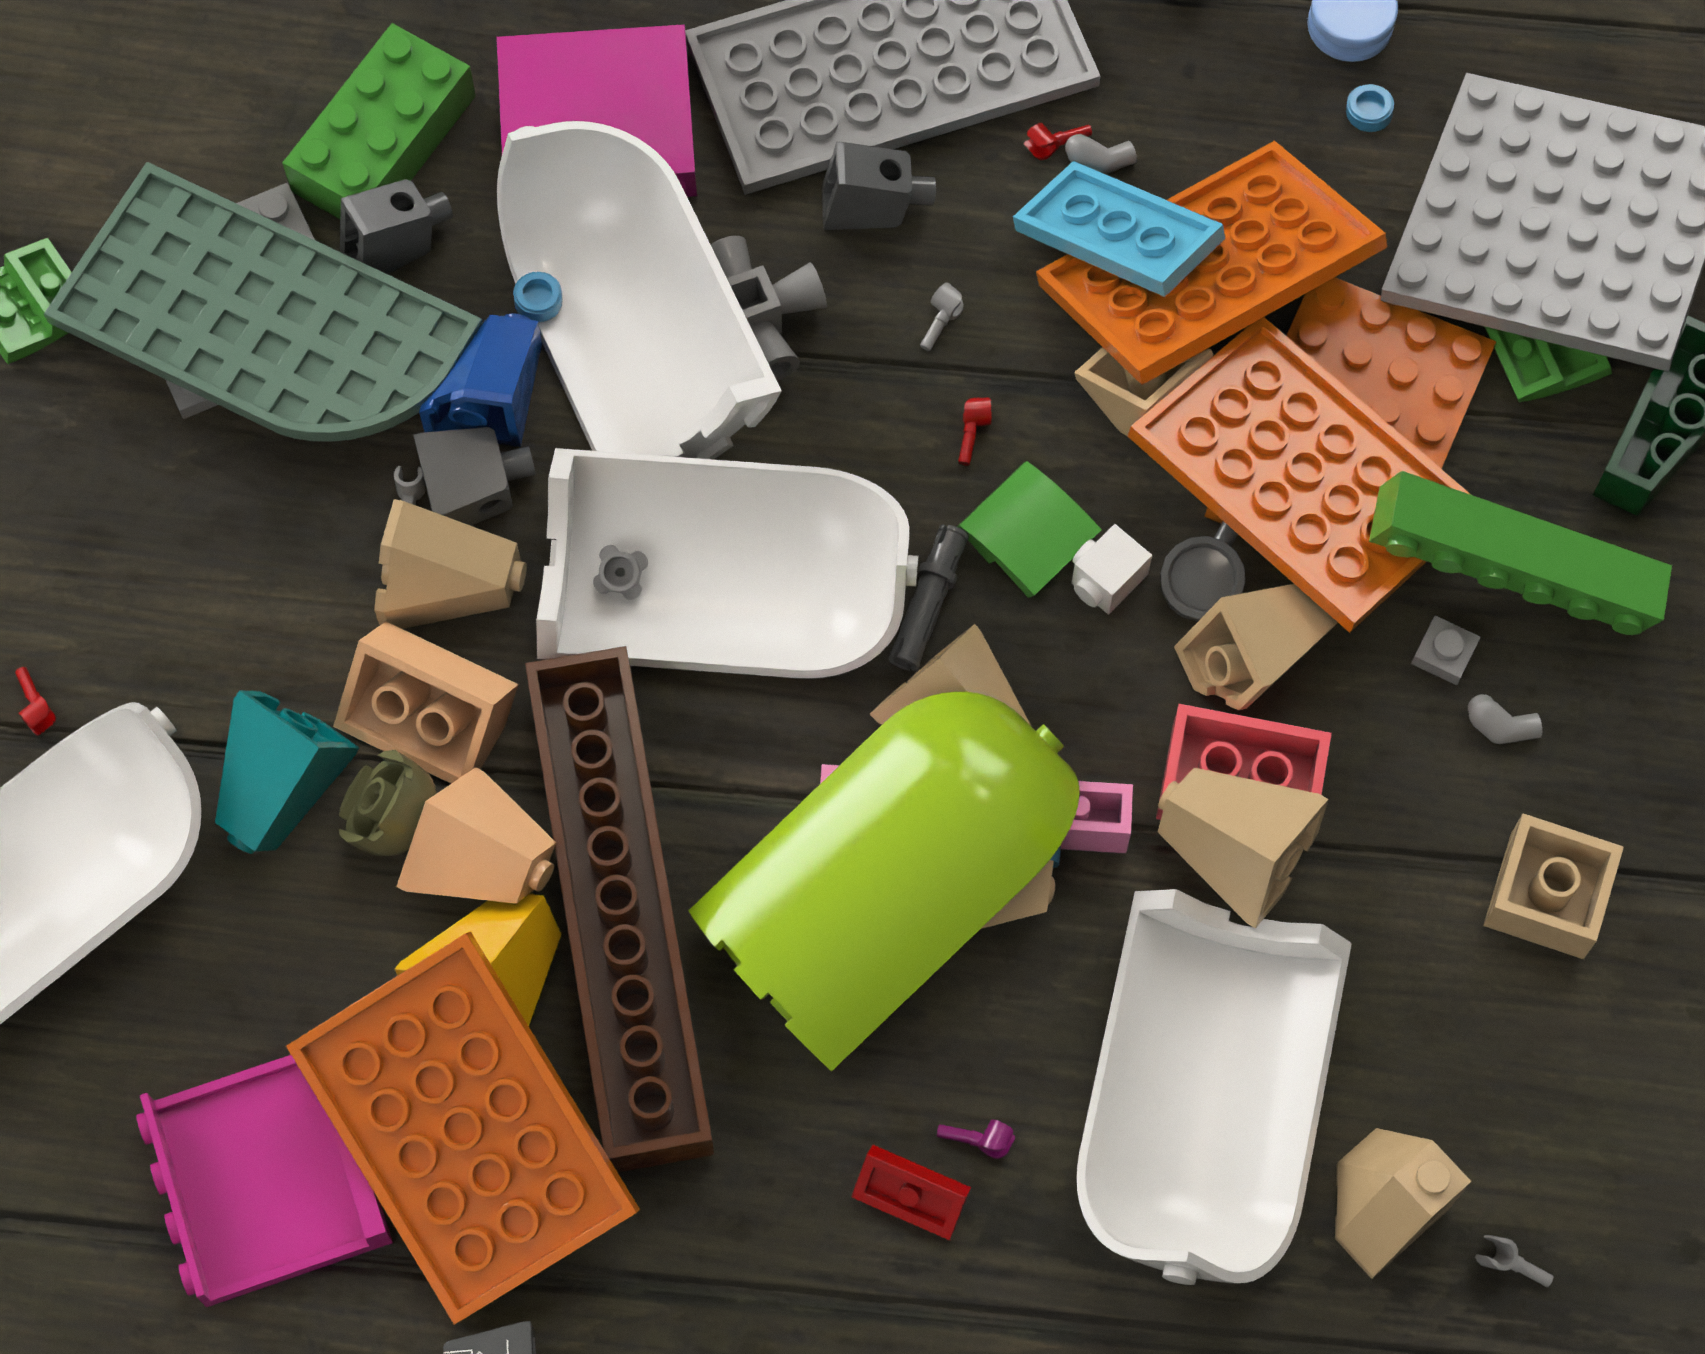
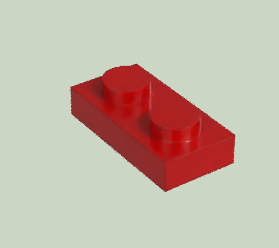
M872 1145L866 1155L851 1197L950 1240L971 1187Z

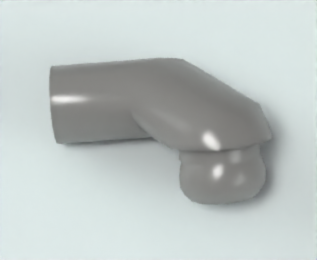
M1076 134L1071 136L1065 145V151L1071 162L1075 161L1103 174H1108L1137 163V154L1130 141L1106 148L1090 137Z
M1485 694L1473 697L1468 704L1470 722L1495 744L1542 737V723L1538 713L1512 717L1491 696Z

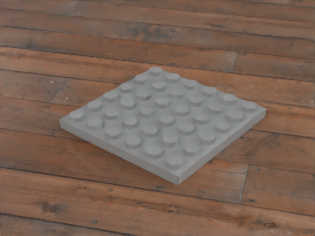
M1466 73L1383 284L1381 301L1669 371L1705 265V126Z

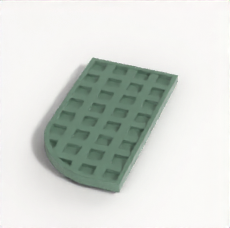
M149 162L145 163L44 313L47 322L278 434L308 441H342L370 436L390 429L419 413L420 406L444 381L483 324L482 318Z

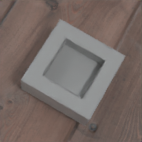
M1434 616L1411 664L1457 685L1480 640V636L1438 616Z

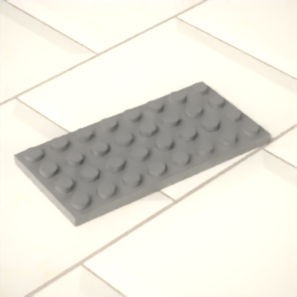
M785 0L685 30L687 47L745 195L827 170L836 142L896 149L1098 87L1101 77L1067 0Z

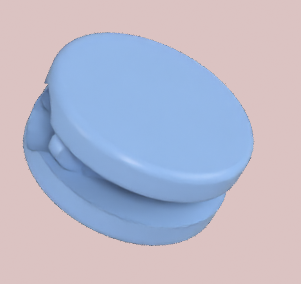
M1312 0L1307 21L1311 39L1322 52L1335 59L1349 62L1370 59L1379 54L1391 39L1398 15V1Z

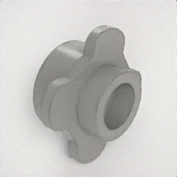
M607 545L602 548L599 553V558L602 561L599 567V574L593 579L595 589L602 594H606L609 591L622 593L628 600L637 598L642 592V587L639 583L641 573L648 566V559L645 554L640 551H635L631 554L621 552L614 545ZM620 567L625 569L623 577L616 575V570Z

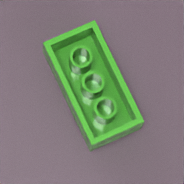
M391 23L282 162L291 191L340 219L341 198L405 179L411 181L476 97L470 66Z

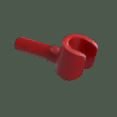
M1038 123L1028 130L1027 135L1030 139L1025 141L1024 145L1037 159L1046 160L1056 152L1059 146L1065 145L1071 136L1076 134H1082L1086 137L1092 136V128L1090 125H1085L1052 134L1043 123Z
M988 397L970 398L965 402L963 413L964 436L958 463L961 465H970L976 438V426L991 425V399Z
M21 667L15 671V674L30 704L18 714L32 732L39 736L55 723L57 717L49 708L45 699L36 690L27 668Z

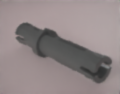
M940 525L927 561L920 564L917 572L920 578L918 586L909 604L897 640L888 657L890 663L907 671H910V669L912 671L919 670L923 653L933 632L948 590L954 588L958 577L955 574L957 565L969 540V535L958 527Z

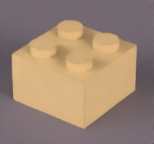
M1522 814L1511 832L1483 926L1584 959L1597 942L1624 847L1527 814Z

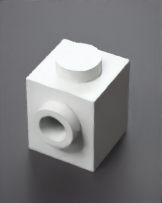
M1114 524L1097 542L1092 539L1088 540L1075 554L1072 560L1075 564L1072 577L1074 590L1087 605L1091 607L1098 605L1109 615L1148 575L1152 554Z

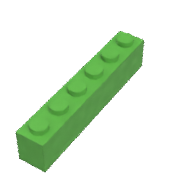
M1405 471L1399 472L1379 487L1369 542L1386 547L1387 552L1392 555L1406 558L1416 557L1432 563L1433 568L1445 573L1459 572L1476 578L1482 586L1493 589L1505 588L1523 594L1522 597L1528 602L1558 606L1566 609L1567 613L1572 617L1583 620L1595 619L1610 624L1614 631L1625 635L1640 634L1664 620L1672 565Z

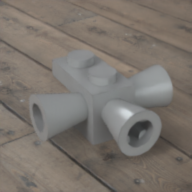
M728 236L711 244V247L776 380L787 377L797 369L800 361L780 334L782 333V314L827 308L824 289L815 267L809 262L772 285L763 265L752 269L747 242L744 237Z

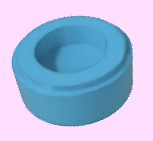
M1368 84L1355 88L1349 94L1346 115L1354 127L1366 132H1376L1384 129L1391 122L1394 100L1385 88Z
M531 272L522 276L515 284L513 291L514 305L519 314L534 321L545 322L559 313L562 307V289L557 279L545 272Z

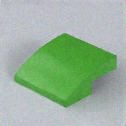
M48 238L4 254V266L0 267V354L7 364L22 359L68 334V332L49 324L44 316L45 311L72 273Z
M1485 327L1489 338L1496 341L1494 349L1518 402L1554 395L1612 374V369L1606 356Z
M1028 461L1016 469L957 526L969 535L968 541L989 564L996 561L1028 598L1035 596L1074 558L1077 551L1088 540L1093 539L1102 530L1069 495Z

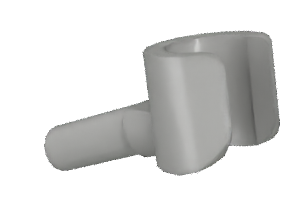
M947 282L937 289L931 299V304L940 312L936 315L935 320L920 344V347L926 351H931L949 320L956 319L963 311L964 304L961 293Z
M398 466L394 471L397 494L402 501L416 505V500L420 499L426 491L422 469L418 466V476L414 481L403 482L402 467Z
M1493 1235L1484 1236L1485 1239L1495 1244L1496 1255L1492 1259L1476 1254L1475 1258L1481 1266L1502 1271L1511 1269L1522 1273L1545 1287L1551 1285L1553 1275L1519 1256L1518 1248L1512 1240Z

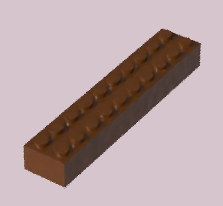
M622 646L525 663L553 840L556 841L555 852L603 1149L617 1172L715 1155L627 647Z

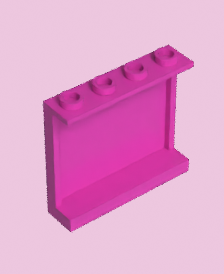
M685 24L497 37L502 154L508 133L524 126L539 127L566 121L604 124L625 131L649 145L674 171L686 196H697Z
M292 1055L155 1101L148 1093L140 1095L144 1112L136 1115L138 1127L146 1145L154 1144L158 1162L150 1164L151 1173L158 1193L160 1195L168 1194L172 1212L164 1214L165 1223L172 1243L174 1245L182 1244L187 1261L179 1265L181 1280L187 1295L196 1294V1297L206 1307L393 1243L380 1201Z

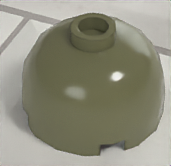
M389 750L377 755L384 759V761L379 763L374 769L365 765L358 772L345 794L339 812V817L347 821L346 831L339 829L340 836L351 845L375 856L401 855L408 851L425 801L437 794L432 778L424 769L398 751Z

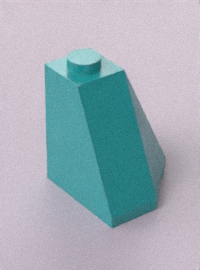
M239 690L233 700L215 823L229 833L227 840L232 845L244 852L253 854L258 851L278 849L353 759L359 747L312 715L305 712L300 715L287 708H283L281 712L276 710L280 702L261 691Z

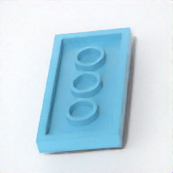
M1075 161L1071 162L1013 216L1017 232L1164 297L1225 239L1222 223Z

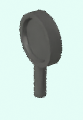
M1224 521L1214 538L1209 536L1190 537L1175 545L1165 557L1160 573L1161 592L1168 606L1182 618L1198 622L1221 597L1242 594L1245 585L1244 565L1237 552L1232 548L1238 534Z

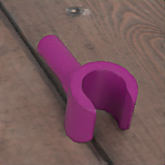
M997 1120L990 1121L984 1134L975 1130L971 1131L939 1124L937 1130V1137L969 1143L996 1159L1004 1157L1015 1140L1013 1129Z

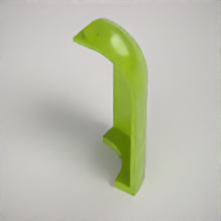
M946 692L925 697L902 708L885 721L688 911L714 947L719 951L722 948L726 950L737 965L734 971L758 998L763 1000L770 994L773 997L770 1003L787 1020L785 1026L829 1070L833 1071L1049 862L1065 839L1076 815L1079 803V782L1072 768L1057 754L1065 746L1044 724L1035 731L1022 716L1005 703L993 697L973 692Z

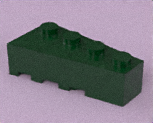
M1687 316L1669 371L1653 368L1593 492V496L1637 516L1705 440V323L1691 316Z

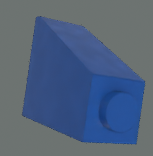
M515 313L505 316L489 315L444 381L420 406L419 414L424 432L490 427L495 431L498 444L521 447L542 347L538 321Z

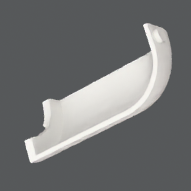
M566 121L539 127L524 126L508 133L497 179L498 215L505 253L515 284L522 276L528 273L545 272L556 278L561 286L562 307L559 313L552 319L538 322L544 348L592 451L712 460L734 446L730 439L734 433L745 424L747 427H755L765 417L777 401L782 390L674 171L649 145L625 131L604 124Z
M555 448L548 477L547 538L556 540H551L549 566H544L542 590L536 618L537 659H552L626 646L630 666L789 678H824L849 672L871 661L889 645L903 617L906 586L916 587L918 556L908 555L910 534L907 516L900 504L878 485L859 476L834 469ZM614 545L619 551L630 554L640 551L647 557L648 566L642 571L639 582L642 592L637 598L628 600L622 593L609 591L606 594H602L595 589L593 579L599 574V567L602 562L599 558V553L605 546ZM621 567L616 570V575L618 577H623L625 575V569Z
M132 702L104 713L57 743L0 787V1024L160 897L178 879L194 852L201 826L199 788L188 760L170 737L177 731L176 728L158 707L150 712L147 707Z
M1177 889L1135 891L1077 1164L1079 1204L1087 1225L1103 1245L1130 1260L1163 1270L1162 1277L1168 1281L1184 1285H1194L1196 1278L1226 1283L1251 1282L1264 1276L1280 1261L1294 1237L1300 1220L1352 943L1323 924L1286 923L1263 919L1257 928L1233 923L1229 921L1231 911L1206 904Z

